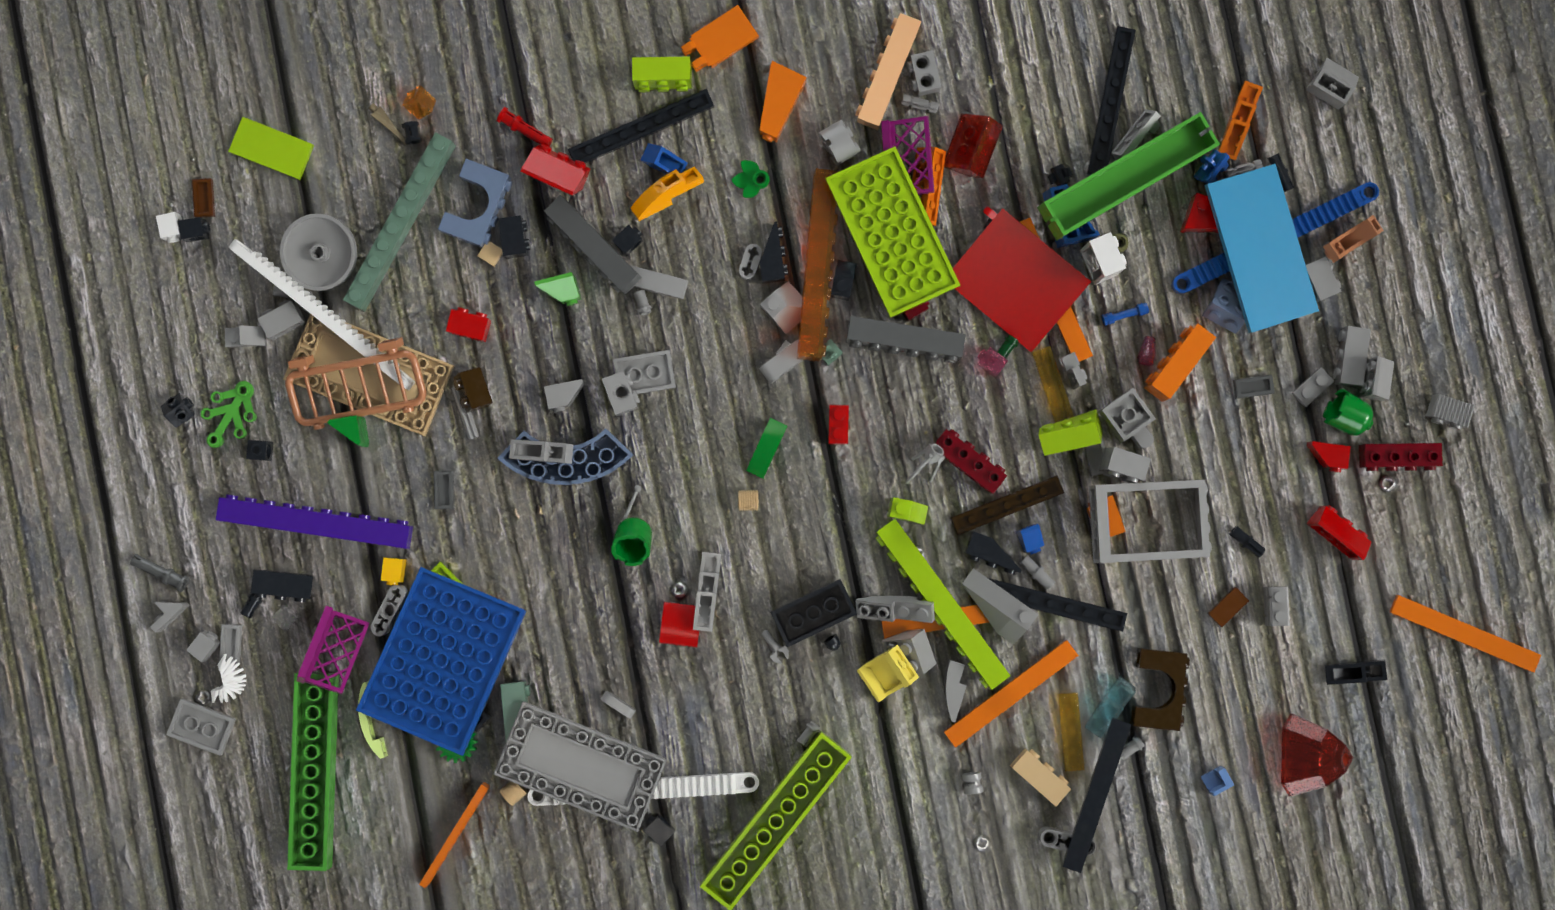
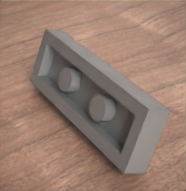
M1145 109L1111 152L1114 158L1119 159L1132 152L1148 132L1155 134L1161 126L1158 121L1160 115L1157 111Z

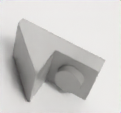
M240 325L235 328H225V347L266 346L265 332L261 326Z
M154 602L163 613L153 620L155 623L150 628L155 633L162 632L190 605L187 602Z

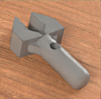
M764 630L761 635L772 649L770 658L773 662L782 664L781 660L777 657V650L783 652L788 659V648L786 645L783 647L778 646L769 631Z

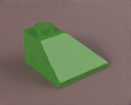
M572 272L534 282L541 292L567 306L575 305L578 303V300H582L577 279Z

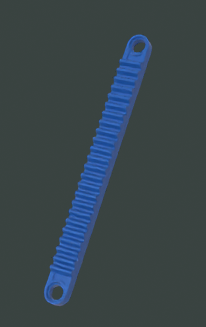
M1372 182L1365 183L1295 217L1292 221L1297 238L1372 202L1379 195L1378 186ZM1367 187L1373 190V196L1370 198L1364 195V189ZM1225 253L1176 276L1171 284L1173 291L1177 294H1185L1229 272ZM1179 279L1186 281L1187 287L1185 289L1177 287Z

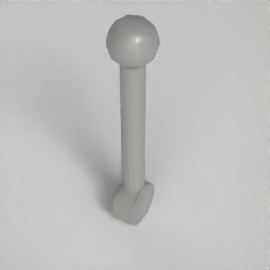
M639 485L634 486L633 496L622 521L628 518L637 493L641 491Z

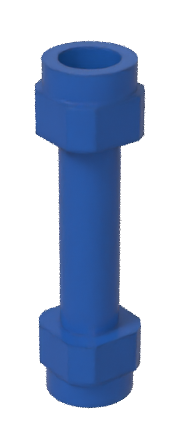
M1145 302L1137 304L1135 308L1114 314L1109 312L1101 315L1102 322L1106 326L1114 324L1117 320L1134 315L1142 316L1149 313V308Z

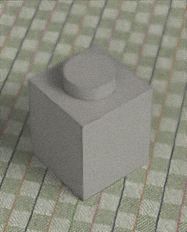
M203 631L198 634L186 651L200 662H204L219 647L220 641L218 636L212 631Z

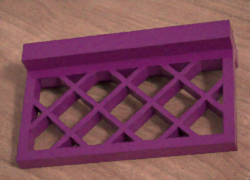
M922 116L896 121H881L883 151L896 146L898 151V146L903 141L909 148L900 157L902 161L907 162L911 166L907 170L908 174L913 169L921 174L913 183L914 187L918 189L916 190L918 195L935 193L929 117ZM924 121V129L918 134L913 130V127L917 122ZM897 125H905L908 128L901 137L896 134ZM910 131L918 136L911 145L904 140ZM920 139L926 143V148L922 153L914 148ZM912 150L919 154L913 164L905 159ZM922 158L927 161V167L923 172L915 167ZM923 177L929 181L928 189H920L917 186Z
M325 606L296 681L303 684L306 682L342 695L370 623L334 611L332 607ZM334 617L343 619L345 625L335 629L332 623ZM355 624L364 626L363 631L354 636L350 627ZM347 628L351 637L341 641L337 632ZM335 634L338 643L328 646L326 637ZM353 640L356 649L347 653L343 644ZM341 646L344 655L334 659L331 649ZM328 651L331 660L321 664L318 658L319 655ZM346 658L349 666L340 671L336 662ZM333 663L337 672L327 676L323 667ZM321 669L325 678L318 681L310 678L312 672ZM339 675L342 680L341 687L332 686L329 679Z

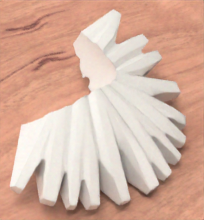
M227 654L223 655L217 665L223 685L211 690L212 703L215 702L217 695H219L220 703H223V699L225 702H228V694L235 699V693L241 694L244 691L242 686H246V684L242 683L247 681V679H243L246 678V674H238L244 669L236 668L240 663H235L236 659L232 661V656L226 660Z

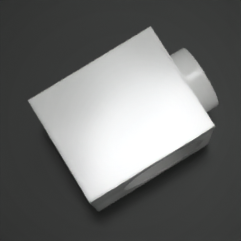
M176 212L157 215L156 219L160 238L168 241V243L180 241L178 221L182 220L181 215Z

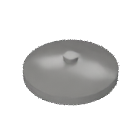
M309 214L294 221L285 231L280 244V259L286 274L292 277V281H297L299 286L314 291H325L338 287L352 274L357 261V245L352 232L342 221L325 214Z

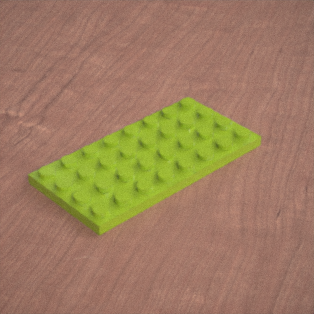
M896 146L825 178L889 318L960 286Z

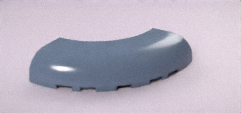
M605 428L600 434L589 441L573 445L572 464L509 459L510 445L497 459L508 468L529 479L548 484L571 485L601 478L625 464L634 454ZM523 431L515 439L539 441L526 431Z

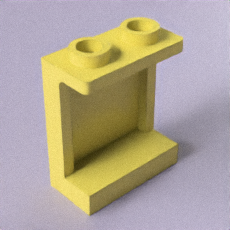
M898 645L866 662L857 670L877 702L882 701L885 697L903 687H908L919 678Z

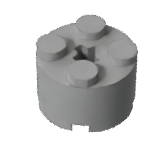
M842 120L819 132V138L825 150L830 153L832 161L837 166L861 152L858 144L851 139L853 137L852 131L848 126H845Z

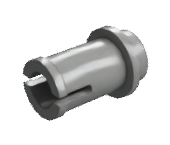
M645 290L633 293L638 306L637 312L641 316L651 313L652 306L648 303Z
M812 721L806 724V729L797 739L805 747H808L816 733L819 734L820 727Z
M1133 737V740L1124 746L1122 754L1127 759L1138 750L1142 751L1145 745L1139 737Z

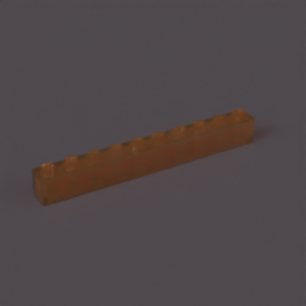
M816 168L813 173L797 359L820 362L822 356L825 357L826 345H823V340L827 338L828 333L825 319L829 318L830 308L827 307V300L831 298V289L828 288L829 281H832L833 277L830 263L834 262L835 252L832 251V244L836 242V233H833V228L837 225L838 214H835V207L838 206L825 178L839 172L836 170Z

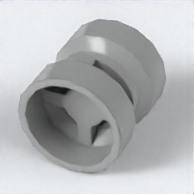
M981 772L962 774V780L965 782L964 794L971 795L984 792L983 785L980 783L982 778Z

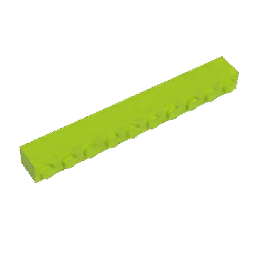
M892 520L875 533L877 535L876 541L881 547H886L889 551L887 556L893 563L897 562L900 566L898 571L904 578L908 577L911 581V589L915 594L919 593L923 599L921 601L934 602L936 623L944 626L946 629L944 634L950 641H955L957 644L956 650L961 657L965 656L968 659L967 665L971 671L979 674L981 678L978 680L985 689L988 687L992 690L1009 678L1010 674L897 520Z

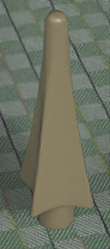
M374 103L370 105L368 109L372 112L371 116L391 131L404 145H408L405 144V138L394 126L381 106L378 108Z

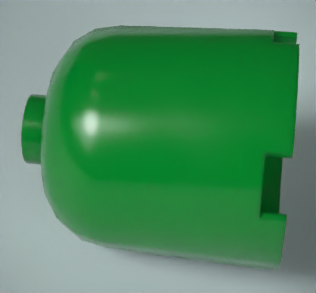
M1345 389L1337 391L1335 393L1337 397L1333 402L1329 401L1324 409L1323 418L1326 419L1324 423L1351 436L1360 435L1369 430L1373 425L1372 407Z
M637 517L627 518L620 522L612 543L614 558L625 562L627 566L643 564L644 560L650 556L652 529L650 525Z

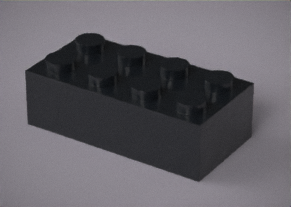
M841 579L770 611L787 647L857 615Z

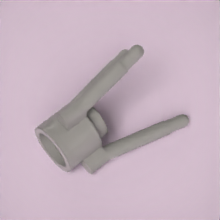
M929 443L925 449L911 458L914 461L925 454V460L905 481L906 484H909L927 463H936L929 482L933 481L941 462L945 459L943 456L944 451L939 445Z

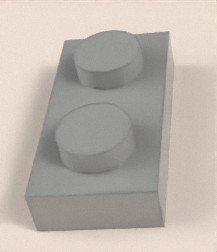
M1320 367L1296 388L1292 395L1303 407H1307L1334 380Z

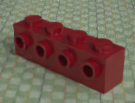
M945 429L934 443L943 449L945 459L991 495L994 494L1007 477L1004 473L1006 470L998 464L994 466L990 463V458L983 452L979 454L973 450L975 446L967 440L965 442L958 438L960 435L956 431Z
M1442 443L1359 445V468H1366V471H1378V468H1385V471H1397V467H1404L1405 471H1417V467H1424V471L1436 470V467L1443 466Z

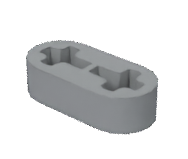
M750 244L745 249L739 267V274L744 280H751L756 275L762 257V250L757 244ZM756 248L759 255H755L753 261H751V254L748 252ZM748 263H750V269L751 271H753V273H749L748 276H745V272L742 271V269H746Z
M605 691L600 698L607 705L630 719L636 712L635 708L609 691Z

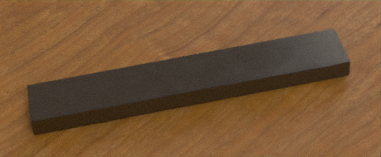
M1056 475L953 516L950 519L958 536L1064 493V490Z

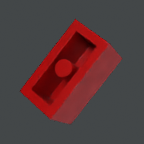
M460 307L457 310L451 309L446 332L486 342L491 325V320L487 318V314L476 312L475 315L468 313L469 310Z
M829 405L828 445H848L849 405Z

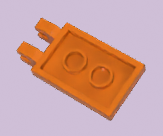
M739 5L692 34L691 38H689L690 41L681 47V51L685 56L696 50L701 57L692 62L695 72H698L706 66L714 68L758 39L759 35Z

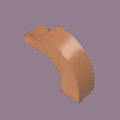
M1372 215L1323 246L1325 255L1334 263L1384 230L1375 216Z

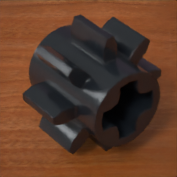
M1060 164L1050 169L1051 174H1049L1048 179L1051 185L1055 183L1056 186L1070 183L1069 178L1073 174L1070 167L1065 168L1064 164Z

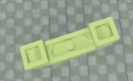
M369 681L362 683L358 704ZM358 712L361 729L367 743L380 759L385 758L388 754L384 737L376 738L371 717Z

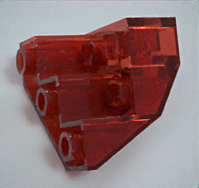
M1290 714L1282 727L1281 784L1288 796L1292 797L1327 787L1346 773L1353 760L1347 745L1328 729L1295 714Z

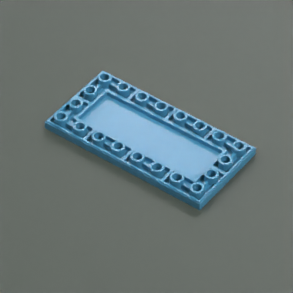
M1276 164L1204 185L1248 333L1318 312V305Z

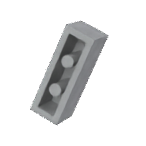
M1346 326L1340 330L1338 335L1340 348L1336 352L1338 363L1337 368L1333 372V379H1335L1336 385L1356 388L1364 385L1371 329Z

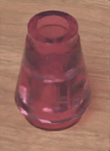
M1151 336L1144 337L1137 356L1139 364L1145 366L1154 365L1156 361V338Z

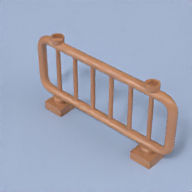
M400 337L384 340L377 344L379 352L387 351L385 354L313 368L308 366L315 362L313 355L298 357L288 361L289 369L297 368V371L291 372L285 380V387L295 420L300 425L313 426L314 430L324 428V423H327L330 419L355 415L362 417L402 409L403 413L414 411V407L421 405L426 398V389L416 355L408 350H398L399 347L404 345L403 338ZM399 358H407L411 362L419 394L415 399L407 400L397 362ZM393 360L404 401L389 403L379 362ZM375 363L386 404L372 407L361 366ZM357 367L368 408L353 409L343 369ZM339 370L350 411L336 413L325 374L327 372ZM322 375L332 411L331 415L318 417L307 376ZM304 377L315 418L305 419L301 415L293 386L294 379Z

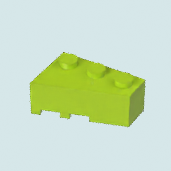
M1095 409L1053 424L1043 425L1039 429L1038 435L1044 456L1100 444L1103 429L1098 411Z

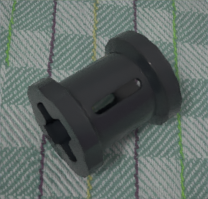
M409 121L402 124L406 135L405 144L411 145L422 142L418 132L419 122Z

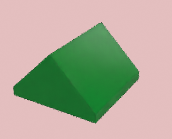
M355 415L330 419L327 422L358 446H369L366 419L364 417Z

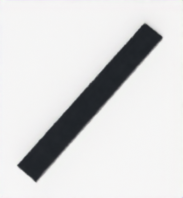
M1116 27L1087 169L1088 175H1092L1109 165L1136 32L1135 29Z
M704 89L571 147L568 151L573 161L579 160L586 164L712 109L714 104L708 90Z
M988 578L1031 609L1122 632L1124 630L1128 613Z
M1115 718L1111 719L1062 867L1079 873L1082 872L1131 728L1129 723Z

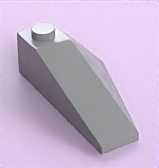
M974 568L962 583L997 634L1012 645L1029 629L1038 616L1037 613Z

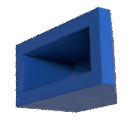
M650 143L647 144L640 160L653 169L665 174L675 169L682 173L688 164L666 148Z
M1032 524L1015 531L1024 553L1030 552V555L1041 551L1040 547L1044 546V541L1039 524Z

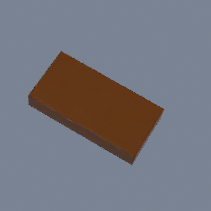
M192 179L194 217H215L213 179Z
M1234 587L1207 614L1220 627H1223L1249 600L1237 587Z

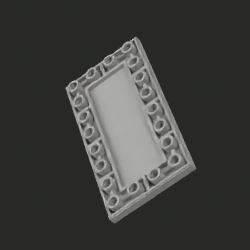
M523 701L493 774L638 832L667 758Z

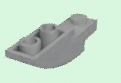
M874 596L856 599L857 618L893 622L895 619L933 623L935 620L934 602L919 601L918 597Z

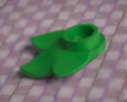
M749 160L741 161L743 172L732 178V183L736 187L744 189V198L755 197L760 189L768 186L770 181L768 173L760 170L757 163ZM762 177L764 181L762 183H758L757 178Z

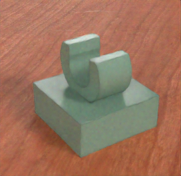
M831 339L816 351L828 366L843 354Z

